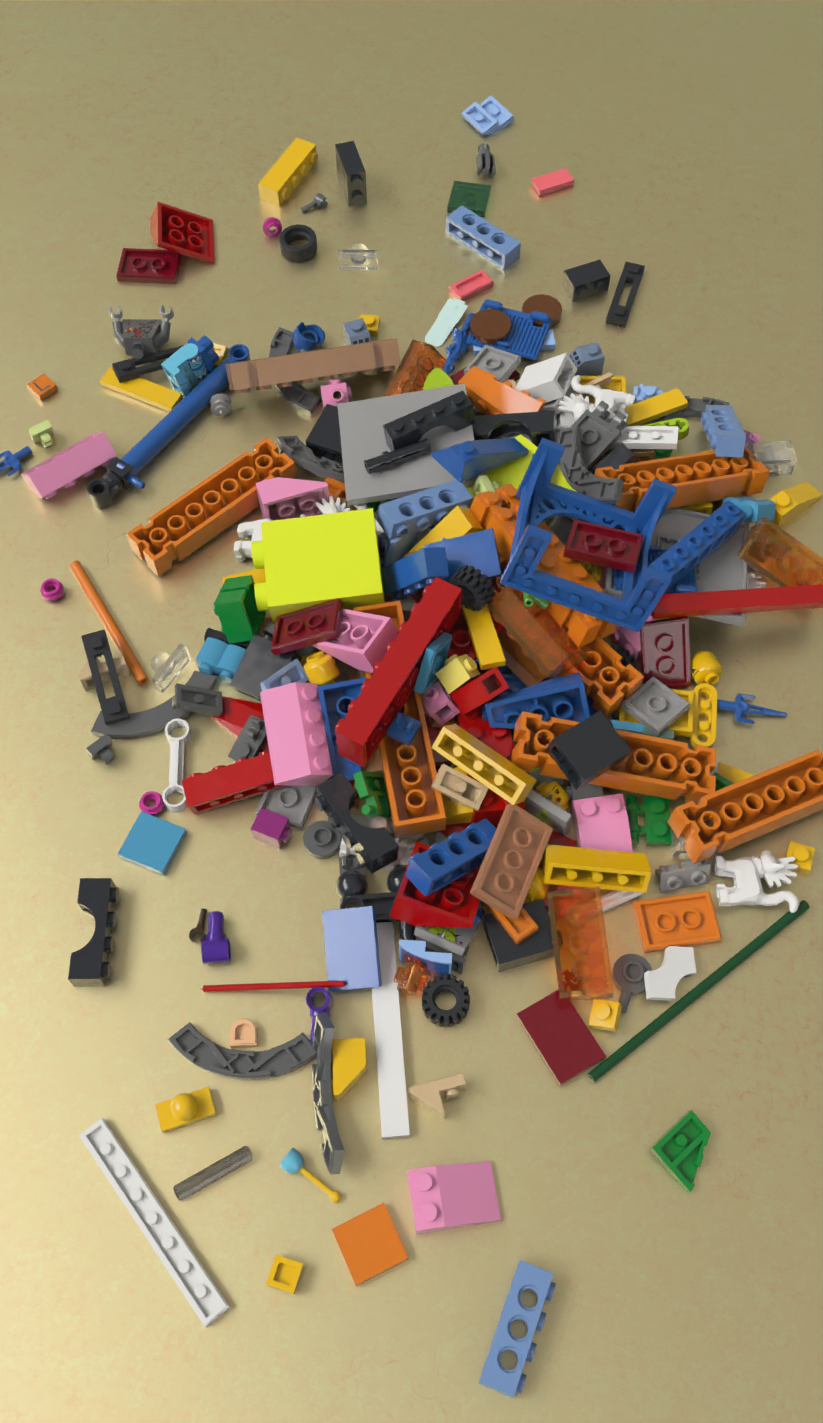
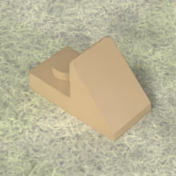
M123 656L113 658L118 679L130 676ZM96 657L102 685L111 682L107 664L106 662L100 664L98 657ZM88 661L79 675L85 692L95 688Z
M445 764L441 765L431 786L432 789L448 796L449 801L476 811L479 810L488 791V787Z
M463 1073L409 1087V1094L413 1101L444 1119L445 1113L441 1096H445L446 1099L460 1096L461 1091L465 1090L466 1083Z

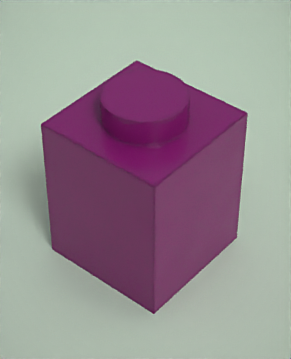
M264 808L260 809L250 829L253 839L277 849H281L283 843H287L292 834L289 818Z

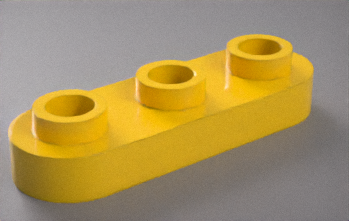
M701 683L694 688L693 731L690 743L694 748L697 745L712 748L716 740L717 690L710 684ZM704 696L707 700H703L700 697ZM699 717H704L707 721H702ZM699 738H702V739H704L706 742H701V741H699L698 739H699Z

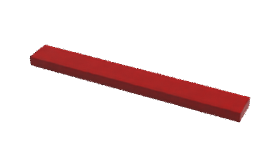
M823 584L663 594L651 615L653 619L823 608Z

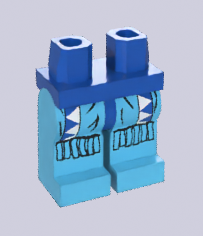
M205 335L198 341L191 337L187 341L188 344L182 346L161 364L172 388L182 393L183 398L191 392L190 389L197 382L204 380L214 370L213 364L219 360L218 354L212 349L214 347L213 342Z

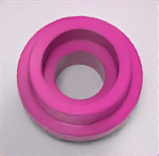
M269 217L264 221L263 232L265 235L276 237L281 233L282 224L277 218ZM272 226L276 227L274 230H269Z
M50 578L42 583L40 591L44 599L53 601L63 595L64 587L60 581Z
M154 791L146 792L139 801L141 811L152 816L159 814L165 805L162 795ZM151 802H156L155 806L148 807Z

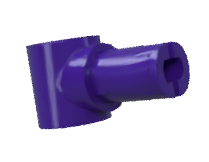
M213 911L208 913V934L206 935V940H202L201 943L203 964L230 962L231 960L229 938H226V934H224V916L222 912Z
M323 987L310 989L306 996L309 1017H311V1042H313L316 1015L318 1013H327L330 1017V1009L334 1003L332 994ZM319 993H324L326 996L325 1004L321 1007H316L314 1004L315 996Z

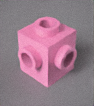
M340 378L328 380V384L320 385L324 408L326 404L338 406L337 404L349 402L348 399H352L350 386H346V382H341ZM335 391L340 393L337 398L333 397Z
M439 681L420 694L424 713L428 718L432 717L440 726L460 713L451 696Z

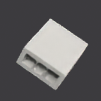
M567 353L532 364L525 368L515 390L519 392L525 390L530 393V397L536 400L540 397L546 400L545 403L565 396L571 380L575 376L577 367Z

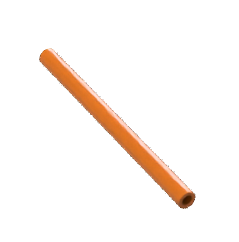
M73 561L70 564V569L121 656H123L131 673L139 685L146 684L149 681L148 676L80 561Z

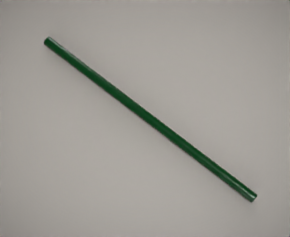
M802 900L796 912L791 913L788 911L587 1074L591 1081L595 1083L810 908L809 904Z

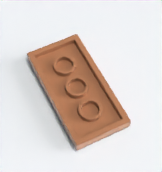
M511 803L507 804L470 894L510 919L518 918L553 828L519 806H513Z

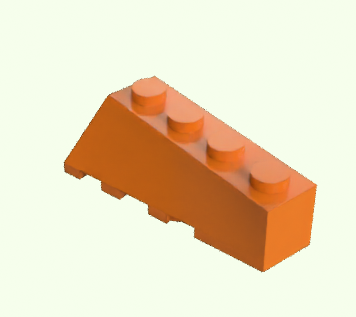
M473 366L458 381V384L465 383L467 397L472 402L473 407L485 415L539 412L543 410L546 401L540 397L537 400L530 397V393L525 390L519 392L513 389L511 383L507 381L501 383L497 381L496 376L476 366Z

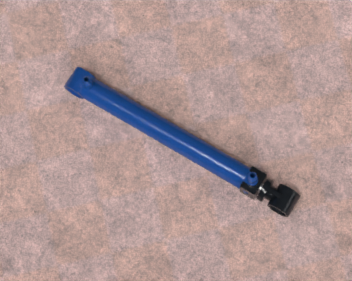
M243 344L233 345L229 349V355L121 459L116 457L106 466L108 472L103 475L102 479L92 480L87 485L90 500L96 509L104 510L109 508L113 503V496L122 488L128 490L132 485L141 489L145 487V483L135 475L210 403L212 396L220 394L229 385L225 364L251 360L247 346Z

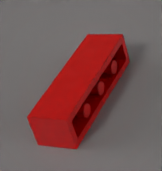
M269 750L263 751L259 756L250 759H238L234 764L228 766H216L212 771L206 773H193L187 779L182 780L187 806L194 815L287 786L274 784Z

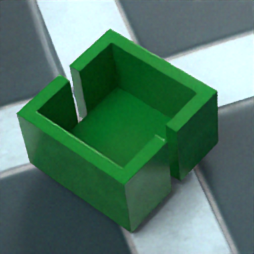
M252 575L226 579L213 603L214 613L218 615L222 633L226 635L229 643L251 641L254 634L258 635L260 626L266 616L265 611H258L254 590L255 582Z

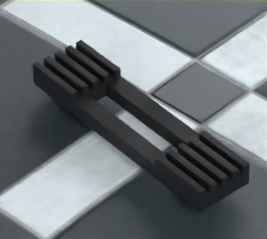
M625 262L606 317V324L610 322V325L614 323V326L619 324V327L623 325V328L626 327L644 273V265ZM629 281L631 284L632 281L633 284L626 305H618L625 282Z
M182 346L144 355L141 359L132 358L112 363L113 371L119 383L140 378L139 375L162 370L161 364L164 361L140 367L136 366L169 358Z
M105 630L82 635L81 638L106 726L109 723L114 724V722H119L120 720L130 719ZM101 655L105 657L115 693L114 697L107 699L95 659L96 657H101Z

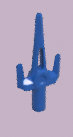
M26 446L15 454H12L9 450L1 453L0 458L4 457V460L0 463V472L8 468H14L7 474V476H11L20 470L22 466L19 461L32 454L31 449Z
M738 693L734 702L717 699V709L734 711V719L737 722L755 723L753 720L743 718L744 714L787 716L786 712L747 704L744 699H755L754 695Z

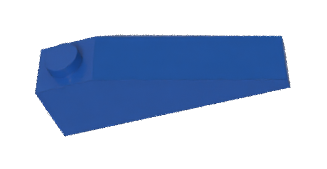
M515 438L472 440L433 452L432 457L461 483L527 455L529 450Z

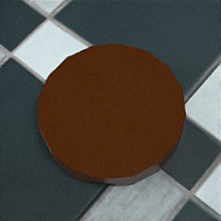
M539 294L531 296L522 306V312L531 314L532 311H538L550 315V319L553 320L550 328L555 323H558L562 316L560 302L550 295ZM535 320L533 326L542 328L544 322Z
M484 309L477 312L470 322L471 335L475 336L477 341L485 344H497V341H502L505 337L507 338L511 331L510 318L500 310Z

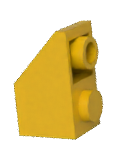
M365 1038L333 1039L331 1065H333V1076H331V1090L334 1093L335 1101H341L367 1072Z

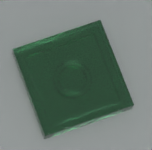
M454 181L447 212L452 213L462 205L478 216L485 217L492 186Z

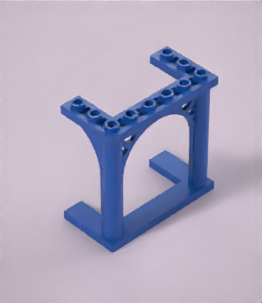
M542 438L516 492V497L520 498L510 559L501 577L500 584L639 632L671 583V575L647 567V559L654 528L675 495L676 486L653 479L635 512L627 511L550 483L549 480L564 453L565 446ZM570 516L588 523L644 535L635 572L624 571L622 599L537 570L536 567L552 538V532L538 528V526L551 517Z

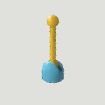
M293 1147L279 1166L288 1173L300 1171L326 1192L332 1202H338L341 1198L340 1192L331 1190L305 1169L301 1153Z

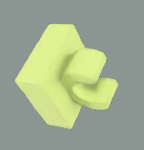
M49 420L29 428L30 437L34 444L41 441L45 449L53 445L50 436L54 434Z
M479 475L471 492L474 497L489 490L495 493L496 489L500 486L496 481L490 482L487 475Z

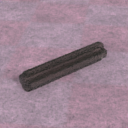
M243 1146L174 1185L173 1190L177 1199L182 1201L251 1162L253 1155L249 1147Z

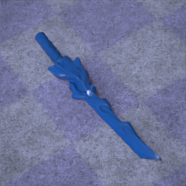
M469 313L461 330L455 327L452 334L454 343L450 344L449 348H445L448 358L443 371L448 376L455 369L454 362H457L459 357L471 345L467 344L466 340L470 330L471 319L475 315L474 313Z

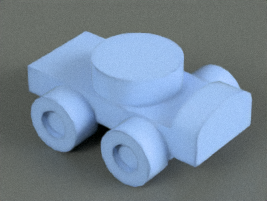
M644 384L634 386L633 395L636 396V403L663 393V390H659L657 386H646Z

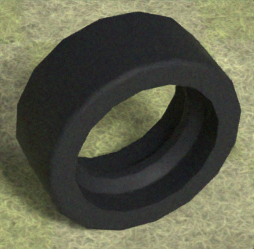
M296 224L285 228L280 233V250L287 260L303 262L311 259L316 254L317 238L315 232L310 227ZM294 240H305L309 242L308 244L301 247H293L288 245L290 242Z

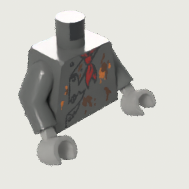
M118 305L119 311L117 313H113L112 307H109L111 318L114 319V322H112L114 339L121 348H125L126 355L132 356L135 359H141L144 355L157 352L159 348L169 341L171 327L169 320L174 317L171 306H169L167 313H165L164 306H160L159 312L163 317V321L162 319H123V321H120L123 317L121 306Z

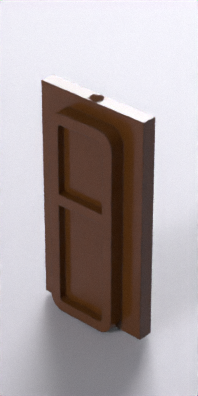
M510 621L498 633L497 636L506 660L505 667L526 687L550 680L553 674L561 669V666L513 621Z

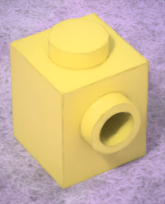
M456 654L444 661L446 666L435 673L448 694L453 693L480 675L476 662L467 654L459 657Z

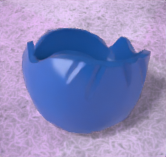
M301 322L293 331L292 341L298 351L308 352L319 350L324 344L326 336L325 332L318 325H304V322Z

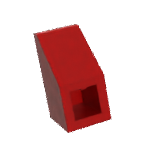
M496 666L449 695L460 713L464 715L502 693L509 686Z

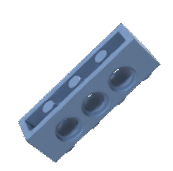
M461 205L446 217L447 234L501 269H507L520 258L521 242Z
M706 405L705 412L701 413V425L704 426V433H707V441H710V448L713 449L716 457H743L746 435L733 407L730 405Z
M454 480L380 504L377 522L390 540L404 537L410 533L422 531L438 524L457 505L470 509L473 497L462 482Z
M519 1260L478 1384L510 1398H514L515 1392L521 1394L527 1375L522 1373L525 1361H532L537 1346L536 1343L532 1342L535 1330L541 1332L547 1314L542 1312L545 1299L551 1301L556 1283L551 1281L553 1273ZM531 1291L535 1294L537 1303L534 1307L528 1308L522 1304V1292ZM519 1320L526 1325L527 1334L524 1338L513 1336L511 1333L512 1322ZM505 1351H511L516 1355L517 1365L512 1370L505 1369L501 1364L500 1357Z

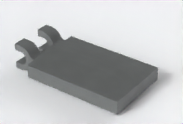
M601 401L593 412L586 410L571 426H579L582 429L581 453L589 471L622 436L621 431L627 426V423L624 421L626 415L620 411L617 412L610 423L605 421L610 412L607 410L609 405L604 401Z

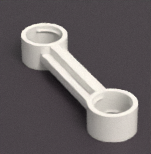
M173 719L165 727V734L170 743L169 786L163 791L162 799L165 807L170 812L179 813L188 807L182 780L184 779L185 745L191 739V731L185 720ZM182 727L186 729V733L182 737L173 738L170 736V733L175 728ZM173 793H182L184 795V799L178 804H169L167 801Z

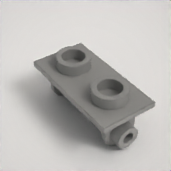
M691 860L681 862V869L678 868L677 863L659 866V869H655V875L657 879H660V892L709 883L711 864L706 863V860L693 864Z

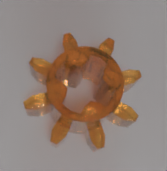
M409 962L405 963L404 968L398 966L393 982L398 983L397 990L407 995H416L417 990L422 992L428 976L422 975L424 969L417 964Z

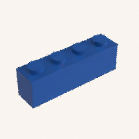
M445 547L422 548L382 568L384 597L393 596V599H406L407 595L417 594L418 590H424L427 584L431 585L436 577L440 579L448 577Z

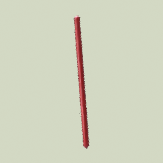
M341 980L203 985L201 990L203 992L304 989L314 987L329 988L344 987L347 983Z

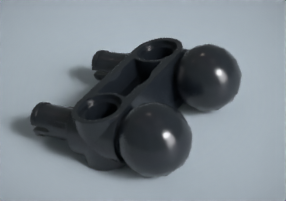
M407 866L396 867L389 873L387 887L390 892L366 894L368 889L367 880L358 871L349 870L343 872L338 877L335 889L337 895L341 898L340 909L375 906L376 923L393 922V924H399L400 939L416 940L415 935H413L415 926L389 917Z

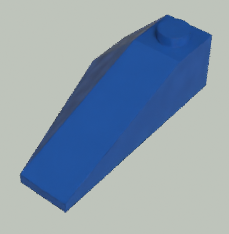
M580 672L555 677L485 702L490 727L515 729V723L522 711L529 713L545 711L542 721L549 722L552 718L549 717L548 713L552 709L556 716L555 718L582 722L590 717Z
M366 677L318 686L333 777L342 773L348 781L354 780L353 774L361 771V766L338 754L335 727L341 718L344 719L348 714V707L354 698L357 699L361 694V687Z

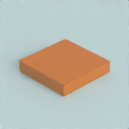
M384 1203L332 1229L356 1286L409 1259Z

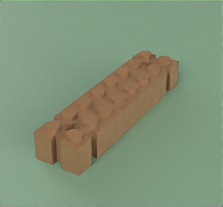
M396 338L225 364L230 390H235L236 394L251 392L250 388L256 387V390L261 391L272 389V384H277V387L293 386L292 381H297L298 384L312 383L313 378L317 377L318 381L334 379V375L337 374L338 378L355 376L354 372L358 371V374L375 373V368H378L379 371L395 370V365H401L398 340Z

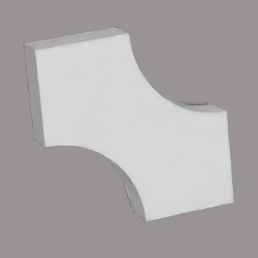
M668 946L664 950V960L661 966L656 970L644 973L647 1000L672 1001L675 999V990L678 982L683 977L692 976L697 973L693 947Z

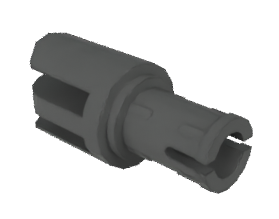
M482 143L478 147L479 154L476 157L477 174L480 176L482 169V176L487 177L490 171V178H492L496 174L495 158L490 152L489 145L486 144L485 148L484 143Z

